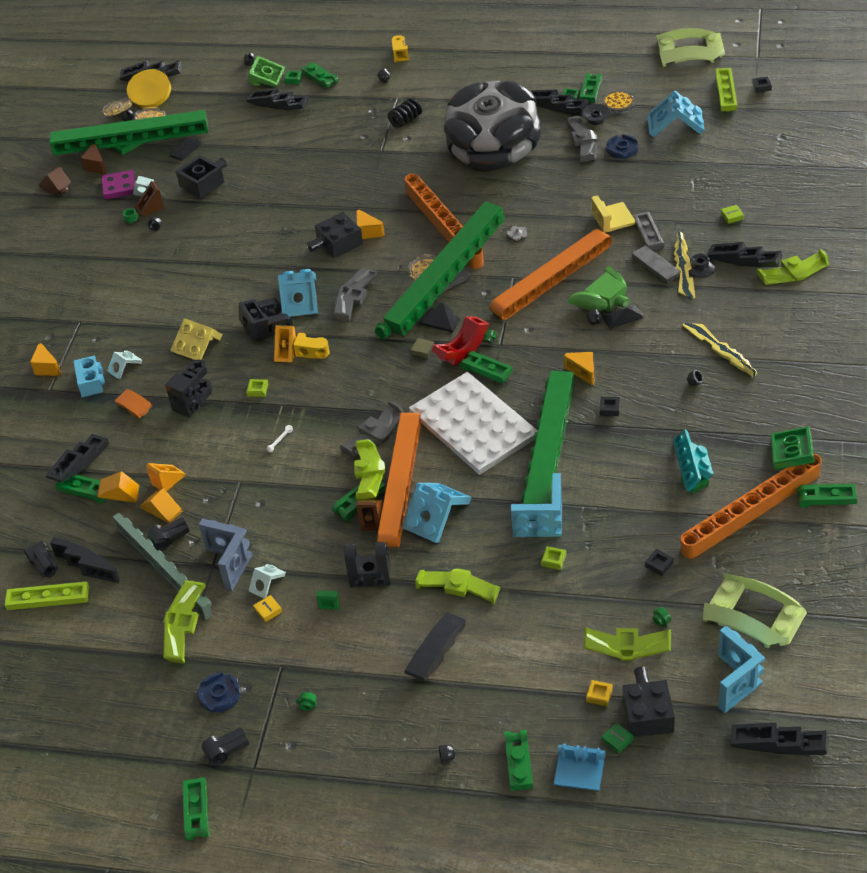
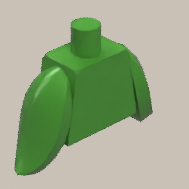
M611 266L605 268V274L587 287L585 292L572 294L567 302L588 311L597 309L599 311L611 312L618 305L626 308L629 305L630 299L626 297L627 286L625 280Z

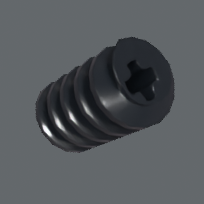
M409 98L393 110H390L387 116L391 125L397 128L412 121L413 118L421 115L423 111L418 101L414 98Z

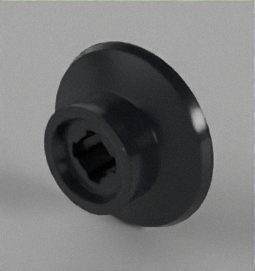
M591 104L582 110L583 117L593 125L602 124L611 113L610 108L603 104Z
M695 254L689 259L691 270H689L690 276L704 278L712 275L716 270L713 260L705 254Z

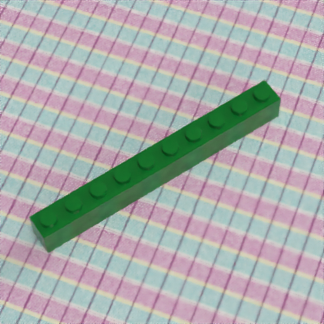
M200 110L50 132V146L53 156L87 151L93 144L96 145L97 149L206 134L208 133V121L206 111Z
M486 201L383 317L384 322L390 326L391 332L404 337L412 329L413 325L423 316L438 296L443 293L457 274L463 270L470 259L483 247L484 243L494 234L496 229L503 224L505 217L502 207Z
M551 370L550 377L546 378L545 389L547 391H543L542 401L544 405H540L541 418L537 419L538 432L534 434L535 446L531 448V458L533 459L528 462V472L530 473L525 476L526 490L522 491L523 504H551L553 473H557L573 392V372Z

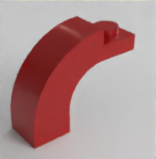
M476 316L465 317L458 335L447 344L433 345L431 352L438 355L437 358L447 361L452 365L460 364L463 359H466V355L470 351L475 352L484 339V334L487 332L489 323Z

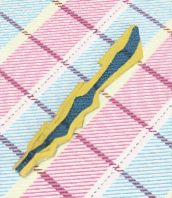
M678 232L676 234L677 240L674 244V260L677 262L675 268L681 271L678 293L690 299H695L693 277L689 278L691 265L687 255L688 248L683 238V233Z
M683 323L685 329L700 341H707L712 345V350L729 360L730 364L748 373L751 377L756 376L757 371L750 366L749 361L744 359L742 354L736 352V349L729 348L727 343L719 342L703 324Z

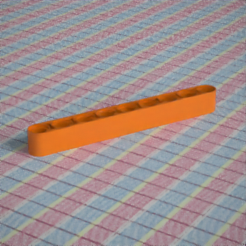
M406 175V193L445 239L450 242L461 230L462 224L419 175ZM482 247L467 263L469 267L478 269L484 265Z
M599 229L593 230L491 302L489 310L501 319L507 320L607 250L612 243V237Z
M401 412L378 530V542H386L387 547L399 548L402 526L405 519L421 428V420L419 418L421 413Z
M814 454L815 463L783 469L683 533L680 545L681 555L688 559L697 557L796 493L800 485H808L818 479L821 472V457Z

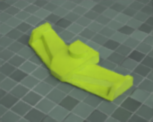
M820 249L818 253L803 261L798 256L781 260V268L757 269V275L765 285L798 282L805 280L808 276L828 266L829 260L827 254Z
M371 440L356 441L355 445L361 460L355 461L356 479H361L355 495L356 499L360 501L376 498L383 474L385 473V464Z
M457 568L451 572L420 570L415 580L417 589H420V587H444L445 593L465 597L466 593L470 592L491 602L492 605L495 604L501 589L497 585L495 586L472 576L468 570Z
M185 580L169 610L165 613L163 620V658L170 662L185 664V633L194 634L199 615L197 612H193L192 609L201 592L205 589V583Z
M584 627L583 648L619 658L621 661H633L637 658L671 651V629L638 636V628H616L615 636Z

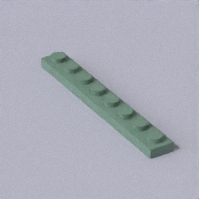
M120 513L113 516L117 530L179 592L184 581H188L187 577L177 571L173 562L166 560L162 551L155 549L150 539L146 540L139 528L135 529L129 518H124ZM200 594L194 608L207 620L213 616L210 608L212 603L206 596L203 597Z

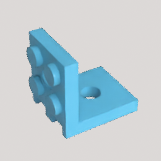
M674 90L647 114L649 134L655 137L677 117L701 134L704 131L702 110L698 106H694L687 97L681 96Z
M303 269L300 270V273L286 271L282 272L283 275H278L282 314H287L289 317L318 314L314 282L317 279L313 271ZM296 293L303 295L302 302L296 303L294 301Z
M553 473L552 504H511L513 537L562 536L561 473Z
M417 483L402 528L437 543L440 541L451 506L469 504L471 497L440 483ZM425 511L430 513V520L428 522L423 518Z
M727 626L720 630L718 657L735 671L720 682L718 708L724 713L763 684L759 676L764 673V668L760 664L765 661V657L752 644H748L736 631H732Z

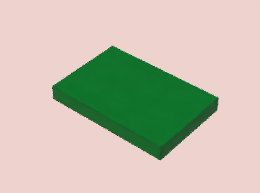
M810 426L771 433L774 470L815 463Z

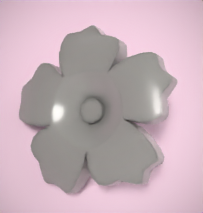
M516 225L512 226L510 231H507V236L515 241L525 239L527 237V228L517 227Z

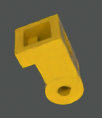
M401 35L394 36L392 38L394 62L409 60L408 46H405V38Z
M298 333L294 342L296 357L313 359L328 357L330 351L327 339L323 337L309 338L306 337V333Z

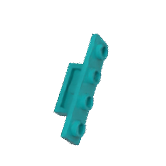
M684 429L675 437L673 445L685 489L690 492L700 482L701 476L709 480L714 474L708 457V451L705 447L692 443L688 431Z

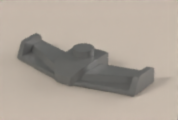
M579 116L567 118V126H570L574 131L572 132L575 147L581 146L580 162L596 160L598 142L596 133L590 130Z
M360 268L339 288L333 312L338 321L350 322L353 305L361 306L367 296V289L363 288L372 279L377 277L376 271Z
M390 400L379 419L377 420L370 416L358 427L361 435L346 444H341L340 450L353 458H357L359 453L355 445L356 441L369 439L375 446L384 443L399 422L401 412L404 413L401 406Z

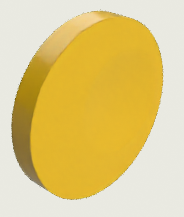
M154 69L137 73L130 79L127 85V95L131 103L142 109H151L161 105L167 100L171 92V84L168 77L163 72Z

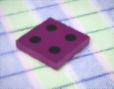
M129 170L102 175L104 199L133 194L135 186L134 171Z

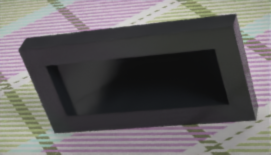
M188 137L169 155L172 158L183 161L201 145V141Z
M440 302L426 312L420 324L453 333L460 322V318L446 304Z
M636 305L602 315L610 329L643 318Z

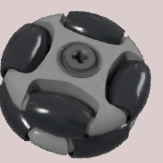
M487 81L482 84L474 83L462 88L448 102L444 116V133L446 134L448 150L464 164L481 171L500 170L510 166L511 162L519 161L537 146L541 138L542 126L537 114V101L529 89L513 81Z

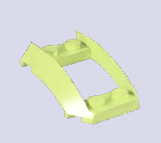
M683 28L656 35L663 67L666 66V63L673 61L678 63L695 59L709 60L711 63H714L715 58L718 56L721 58L725 55L720 33L697 28ZM683 38L706 39L707 47L682 46L675 48L674 41Z
M723 573L724 580L710 603L704 602L703 622H708V620L718 622L719 626H727L753 637L763 643L766 648L777 643L780 646L790 644L807 614L806 610L795 599L768 584L750 578ZM745 589L762 593L784 604L771 628L744 613L733 610Z

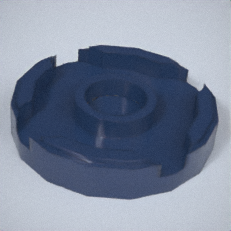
M623 134L622 137L615 135L607 141L606 151L614 158L626 159L636 155L639 143L631 135Z
M224 673L209 675L200 683L201 686L197 691L201 706L210 712L229 710L236 705L241 694L238 680L233 675H224Z

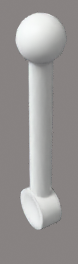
M287 425L285 427V431L274 441L272 445H268L266 450L268 452H273L274 447L283 439V437L287 433H291L293 431V427L291 425Z

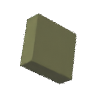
M418 338L411 348V354L428 358L435 342Z

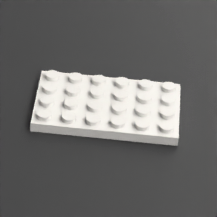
M468 372L409 407V413H421V417H419L421 424L479 475L534 441V434L538 432V430Z

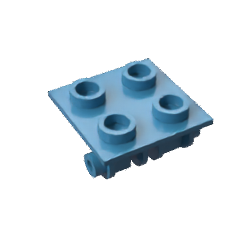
M566 744L559 745L554 785L600 791L605 751L600 750V748H587V746L580 748V745H577V747Z

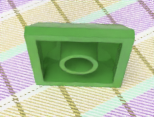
M257 56L249 72L248 81L253 86L265 84L277 87L285 67Z

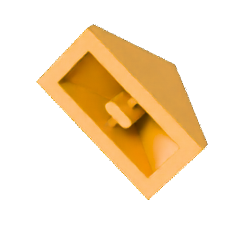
M357 210V225L361 228L362 239L385 236L382 221L361 210Z
M276 325L274 361L293 362L295 355L294 342L296 340L294 326Z
M42 343L38 344L30 361L34 374L46 376L62 375L55 358Z
M593 352L566 353L564 355V368L569 372H573L574 375L588 384L593 385Z
M147 463L146 465L151 484L159 490L164 488L166 492L186 474L173 465Z
M121 471L100 480L98 497L137 503L139 484Z
M164 488L154 492L140 505L141 509L167 523L172 522L182 512L180 506Z

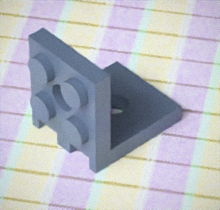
M202 518L199 527L205 548L208 551L223 554L218 563L225 589L233 591L253 555L252 552L247 551L250 545L249 539L243 538L247 531L232 524L228 525Z

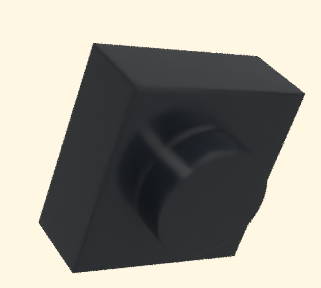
M769 77L753 78L752 84L756 93L772 91Z
M601 397L600 416H619L620 397Z
M655 549L645 561V568L663 576L674 563V558Z

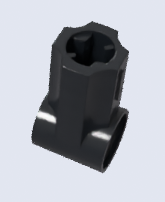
M180 517L164 526L154 525L150 527L147 531V537L154 544L156 550L163 551L170 546L171 541L187 534L190 530L185 519Z
M42 540L24 549L31 565H35L42 577L50 578L55 575L58 567Z
M239 727L220 738L217 736L207 738L202 743L201 748L212 766H219L228 759L230 754L248 746L249 741L243 729Z

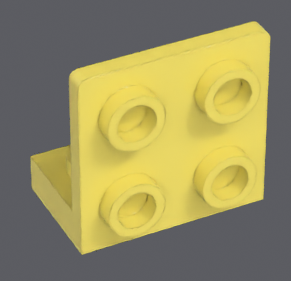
M598 195L591 197L592 214L604 233L635 225V219L624 202L605 206L604 201H601Z
M184 318L171 351L193 360H202L209 341L213 339L220 341L223 334L213 328Z

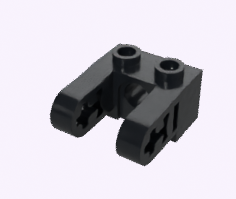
M275 298L259 302L256 299L239 302V321L252 340L274 335L276 325L292 326L293 324L287 314H279L282 311V307Z
M194 360L181 374L176 373L165 384L172 411L190 418L211 395L213 391L211 382L207 379H202L208 372L205 361Z
M375 542V555L366 556L357 555L355 544H344V559L350 587L391 585V563L386 542Z

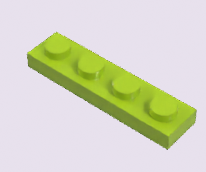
M715 69L721 111L737 110L732 69Z
M86 581L7 589L5 608L6 610L87 603L89 585Z

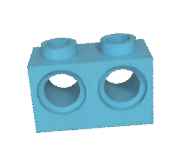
M95 355L74 360L77 384L81 396L86 397L102 393V385L105 384L103 374H100L103 372L101 362L96 361Z

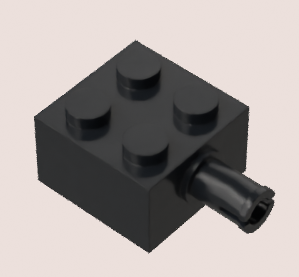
M199 155L176 171L179 187L200 199L224 183L222 169L228 166L227 161L224 158H220L213 163Z
M344 212L316 224L317 239L307 242L310 252L324 247L334 258L363 245L361 228Z
M640 666L635 668L636 683L622 685V701L628 732L634 737L674 732L675 715L667 680L650 682L646 667Z

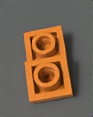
M126 389L115 400L119 407L127 409L131 415L138 418L146 415L152 407L149 401L129 389Z

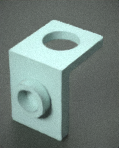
M138 176L137 181H135L133 195L142 196L150 182H154V180Z
M124 351V353L114 352L107 372L117 379H121L126 363L141 364L142 360L129 351ZM116 362L119 364L118 372L114 371V364Z
M269 564L254 568L248 591L266 598L271 579L284 577L286 572ZM258 579L264 583L262 591L256 588V581Z

